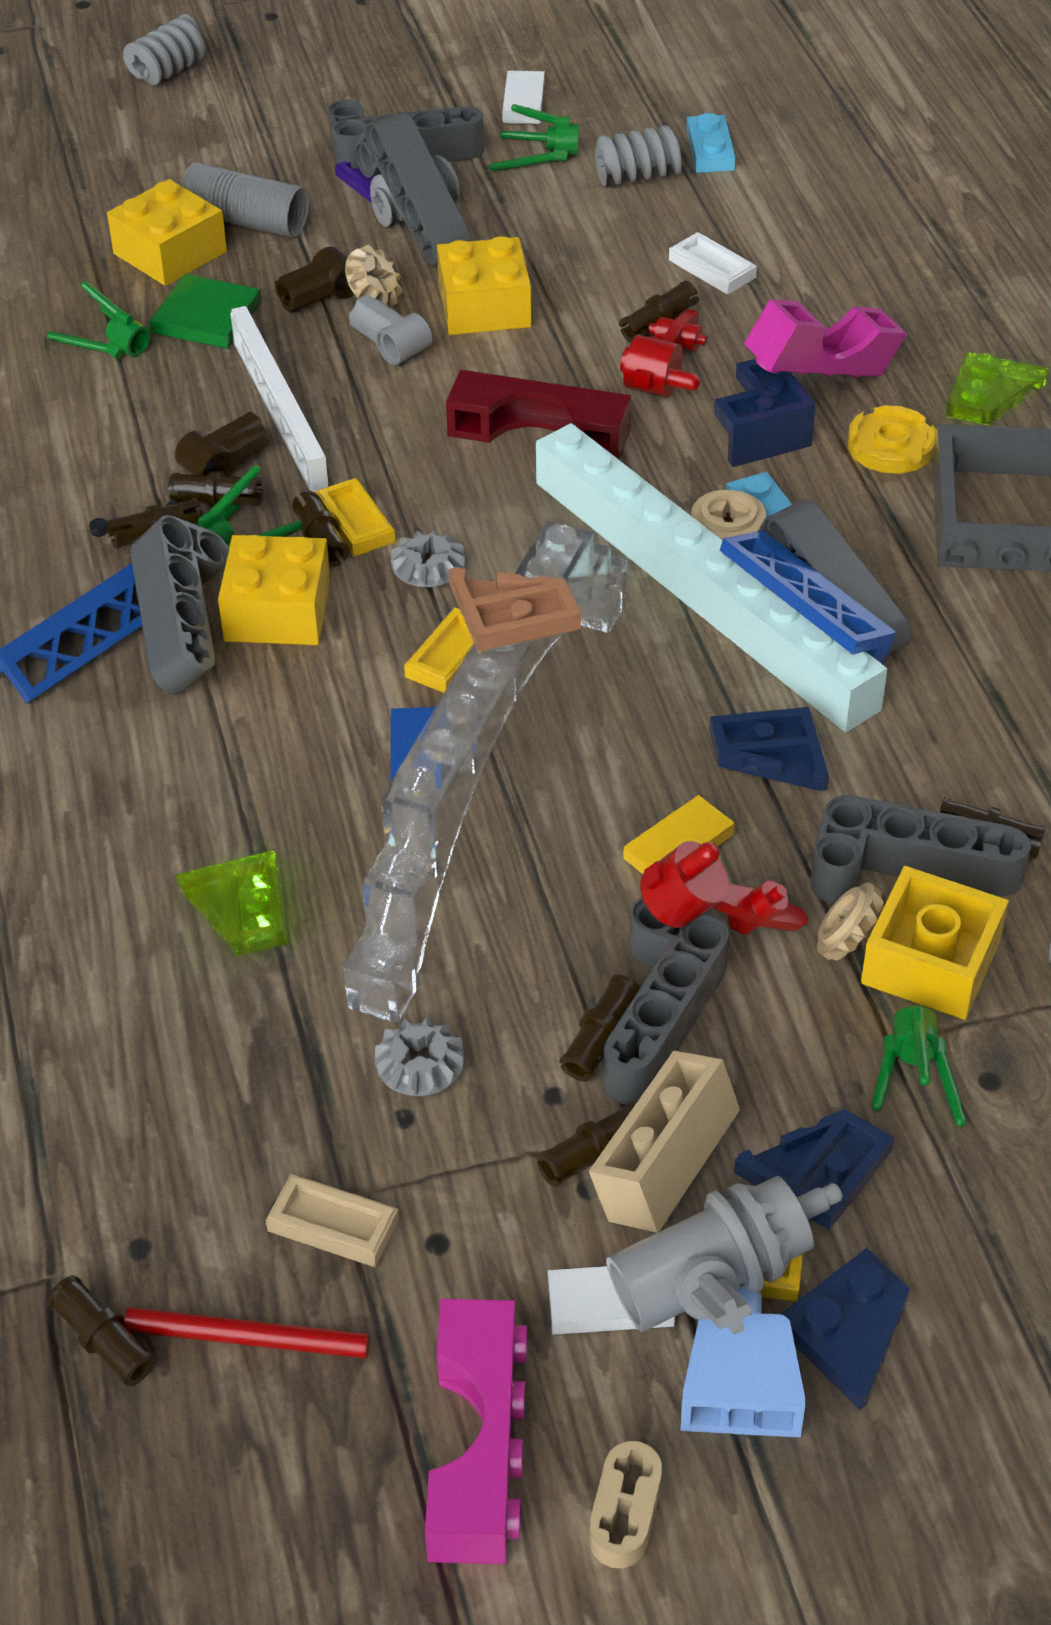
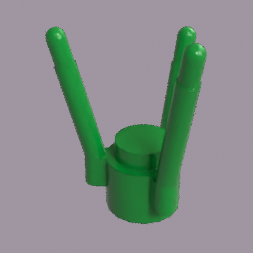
M513 104L511 106L513 112L555 126H547V133L503 130L500 132V137L514 140L546 142V150H553V152L492 163L489 165V169L497 171L549 161H567V155H577L579 124L569 123L570 117L555 116L529 107Z
M87 281L81 282V288L101 304L100 311L111 319L105 331L109 343L49 331L46 335L50 340L107 353L116 359H120L124 353L131 357H138L146 350L151 338V332L148 327L135 321L132 315L121 310Z
M258 465L253 466L210 511L198 519L199 523L196 524L218 534L228 548H230V540L232 535H234V531L227 520L241 507L240 504L231 503L260 473V467ZM295 521L258 534V536L283 537L300 530L302 523L301 521Z
M918 1005L900 1009L893 1017V1034L883 1038L884 1054L874 1089L872 1109L880 1111L883 1107L897 1056H900L903 1062L917 1066L919 1081L924 1086L929 1085L931 1082L930 1061L934 1058L954 1122L958 1127L965 1126L966 1118L947 1058L946 1040L938 1034L937 1015L933 1010Z

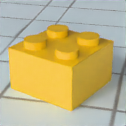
M171 179L156 184L153 188L124 201L123 204L107 212L113 254L164 286L227 252L222 210Z
M500 236L491 240L470 242L457 240L448 244H437L438 284L448 335L531 327V284L519 237L508 238Z
M232 535L218 597L224 642L319 645L330 586L326 538Z
M904 865L867 940L861 984L966 1020L1000 944L1009 900Z

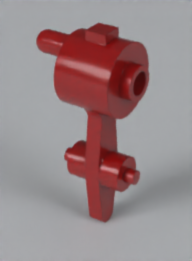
M687 309L676 320L660 317L657 323H651L649 326V333L654 334V338L639 334L635 336L630 347L625 348L620 362V371L623 372L625 388L669 398L672 395L675 387L688 391H695L699 388L700 378L698 375L681 371L683 349L696 352L700 345L705 346L708 336L703 335L702 326L697 325L699 319L698 311Z
M694 841L683 842L662 859L646 868L640 880L641 895L647 908L660 922L673 928H683L711 908L726 913L730 928L742 935H749L760 926L795 932L806 925L808 921L807 915L802 909L788 903L786 888L775 881L767 880L755 889L730 884L726 870L719 860V848L712 842H705L703 844Z

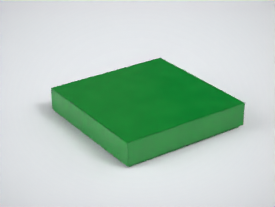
M184 274L149 320L151 333L228 349L234 340L230 314L232 309L246 306L250 315H252L261 302L260 289Z

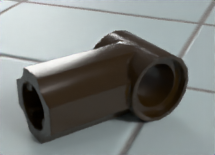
M325 247L317 252L311 264L279 277L275 281V289L283 308L292 313L333 294L340 299H347L355 295L346 278L345 264L347 257L336 247Z
M250 411L208 435L196 430L187 433L177 444L175 459L179 465L193 475H208L211 471H221L225 476H230L234 464L269 445L268 431L264 428L261 419Z

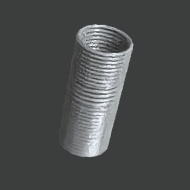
M198 162L192 163L182 177V187L222 210L223 222L290 238L298 236L306 223L309 201L307 192L302 186Z

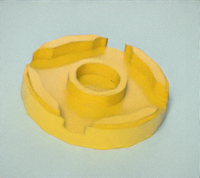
M884 405L875 407L874 413L864 416V412L856 415L849 425L847 448L852 457L866 468L881 473L901 474L916 471L930 462L934 453L937 430L933 424L930 427L925 423L926 417L915 410L902 406Z

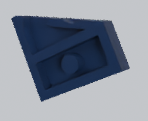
M809 707L710 716L709 731L719 767L818 791L828 789L829 774Z
M843 1109L820 1119L819 1123L813 1127L798 1128L780 1137V1145L753 1156L750 1150L740 1153L735 1159L734 1173L755 1186L775 1176H779L788 1184L796 1197L817 1187L823 1188L831 1183L837 1184L843 1195L841 1201L830 1206L829 1210L810 1218L830 1230L891 1153L894 1137Z
M866 1248L780 1315H784L790 1320L795 1347L861 1410L868 1403L880 1365L884 1362L891 1344L893 1332L896 1325L899 1324L908 1301L910 1288Z

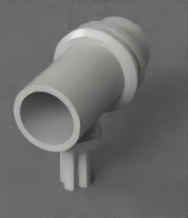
M775 1176L756 1186L734 1183L724 1189L723 1196L717 1191L708 1193L704 1202V1211L606 1257L611 1281L627 1315L640 1332H644L686 1312L696 1319H710L719 1329L727 1327L733 1334L740 1333L745 1329L742 1319L751 1315L752 1311L750 1305L738 1293V1285L756 1293L762 1290L763 1279L773 1282L781 1278L790 1260L812 1250L814 1247L813 1235L808 1219L829 1210L830 1206L840 1202L843 1197L842 1192L837 1184L831 1183L823 1188L817 1187L796 1197L788 1184L781 1177Z

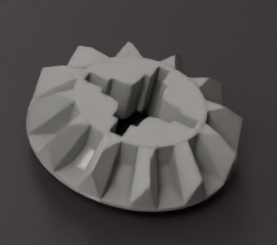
M435 529L427 535L416 531L412 539L400 538L398 547L391 549L392 570L400 580L413 586L436 587L449 583V569L465 567L463 544L455 543L452 534L440 537ZM431 553L430 559H427L426 564H423L422 558L426 554Z
M426 1016L422 1023L410 1024L404 1018L399 1028L395 1030L385 1029L381 1043L375 1046V1067L380 1079L389 1088L405 1095L426 1096L438 1093L456 1081L464 1066L465 1058L462 1038L456 1037L452 1033L448 1023L440 1026L434 1025L428 1016ZM425 1047H429L430 1058L426 1059L423 1056H418L414 1060H410L409 1049L421 1051Z

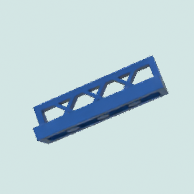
M765 531L723 538L719 551L852 655L866 651L884 665L897 633L891 627Z
M132 563L0 649V675L2 673L6 674L26 704L142 626L139 605L131 604L133 587L136 585ZM123 594V601L114 600ZM102 607L121 611L119 630L116 632L95 628L97 611ZM130 613L140 615L129 622ZM87 618L86 626L78 624ZM68 631L85 635L82 655L73 657L57 653L61 634ZM93 637L103 639L101 642L92 647ZM50 642L49 651L40 649ZM28 656L47 660L45 679L32 687L17 666V663ZM56 662L67 664L55 672Z

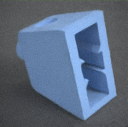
M738 1287V1293L750 1305L752 1311L751 1315L742 1319L744 1330L733 1334L727 1327L719 1329L710 1319L698 1320L683 1388L680 1431L801 1438L805 1412V1394L790 1320L784 1315L762 1314L761 1293L759 1291L754 1293L745 1289V1287Z

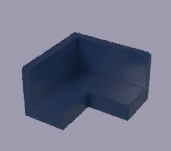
M755 359L737 363L736 379L745 392L715 399L714 408L715 416L729 434L728 461L731 466L737 467L810 447L812 445L815 403L794 375L787 371H779L778 373L768 372L760 367Z

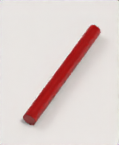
M133 1307L127 1308L124 1317V1327L131 1333L367 1359L370 1347V1334Z

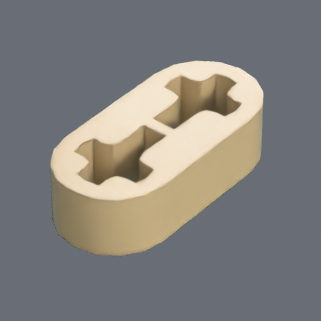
M626 1441L616 1445L609 1451L604 1462L590 1518L589 1545L591 1551L600 1563L611 1568L623 1569L632 1566L643 1557L648 1546L659 1499L662 1462L658 1453L651 1446L640 1441ZM630 1465H637L642 1467V1476H639L636 1481L634 1494L623 1493L624 1474L628 1472ZM618 1513L628 1515V1535L624 1536L621 1544L609 1542V1532H612L615 1528Z

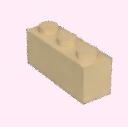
M673 1051L589 1170L608 1222L655 1233L660 1232L740 1111L723 1059Z

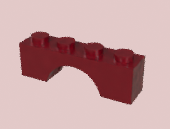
M460 369L446 400L447 435L449 437L490 443L499 435L517 428L537 427L555 432L572 423L620 460L630 433L631 395Z

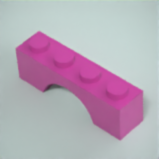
M769 299L744 345L756 356L757 364L771 373L787 371L796 372L801 375H806L807 373H822L827 376L843 374L860 378L861 376H881L907 333L880 308L853 306L842 319L826 329L799 301Z
M440 1299L437 1340L439 1386L465 1398L475 1408L483 1424L476 1440L463 1455L444 1466L429 1471L425 1522L428 1562L506 1564L507 1539L520 1540L521 1499L509 1498L510 1478L522 1479L523 1439L511 1437L512 1420H524L525 1381H514V1364L526 1363L527 1325H516L515 1300Z

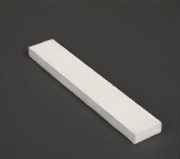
M246 306L232 309L230 314L234 345L306 485L313 492L328 487L326 457Z

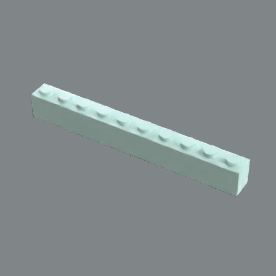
M572 423L536 441V483L842 731L846 733L882 711L887 668L866 651L852 655L719 551L723 540Z

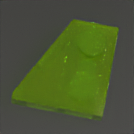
M966 352L948 401L946 417L990 425L1000 418L1005 410L1014 408L1024 401L1025 392L1031 387L1035 386L1041 389L1045 386L1049 368L996 358L990 354Z
M274 850L175 874L182 894L235 956L288 944L280 866Z

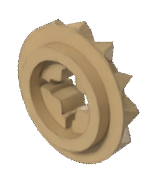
M369 244L355 249L347 257L345 272L348 284L358 299L368 294L391 308L398 303L397 298L403 292L398 284L402 276L394 272L392 268L394 261H387L382 249L374 251ZM372 271L373 275L378 276L379 279L367 274Z
M717 490L700 497L692 507L691 516L723 540V538L759 531L763 520L766 518V511L763 504L748 493L737 490ZM726 513H730V518H733V522H724L723 518L726 517Z
M865 883L845 892L831 907L820 925L817 943L818 953L828 960L834 959L838 961L844 958L848 952L855 951L858 943L863 938H867L868 931L877 922L876 916L883 909L882 891L871 883Z

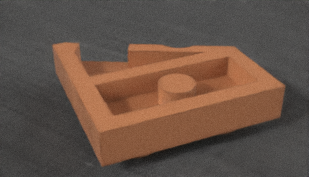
M456 567L449 569V585L478 652L581 629V612L566 580L563 578L544 576L527 578L520 574L498 572L497 581L468 579L466 577V568Z

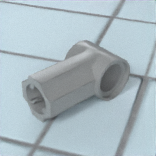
M368 294L357 299L353 310L349 313L350 325L376 342L377 348L384 360L393 366L406 361L432 345V333L423 317L417 313H411L404 317Z

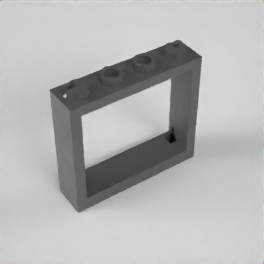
M938 424L933 453L937 566L1051 572L1050 526L957 522L954 472L1051 476V429ZM947 549H950V555H947Z

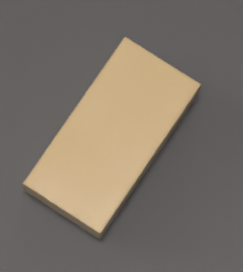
M290 1174L266 1218L268 1232L376 1268L399 1222V1209Z

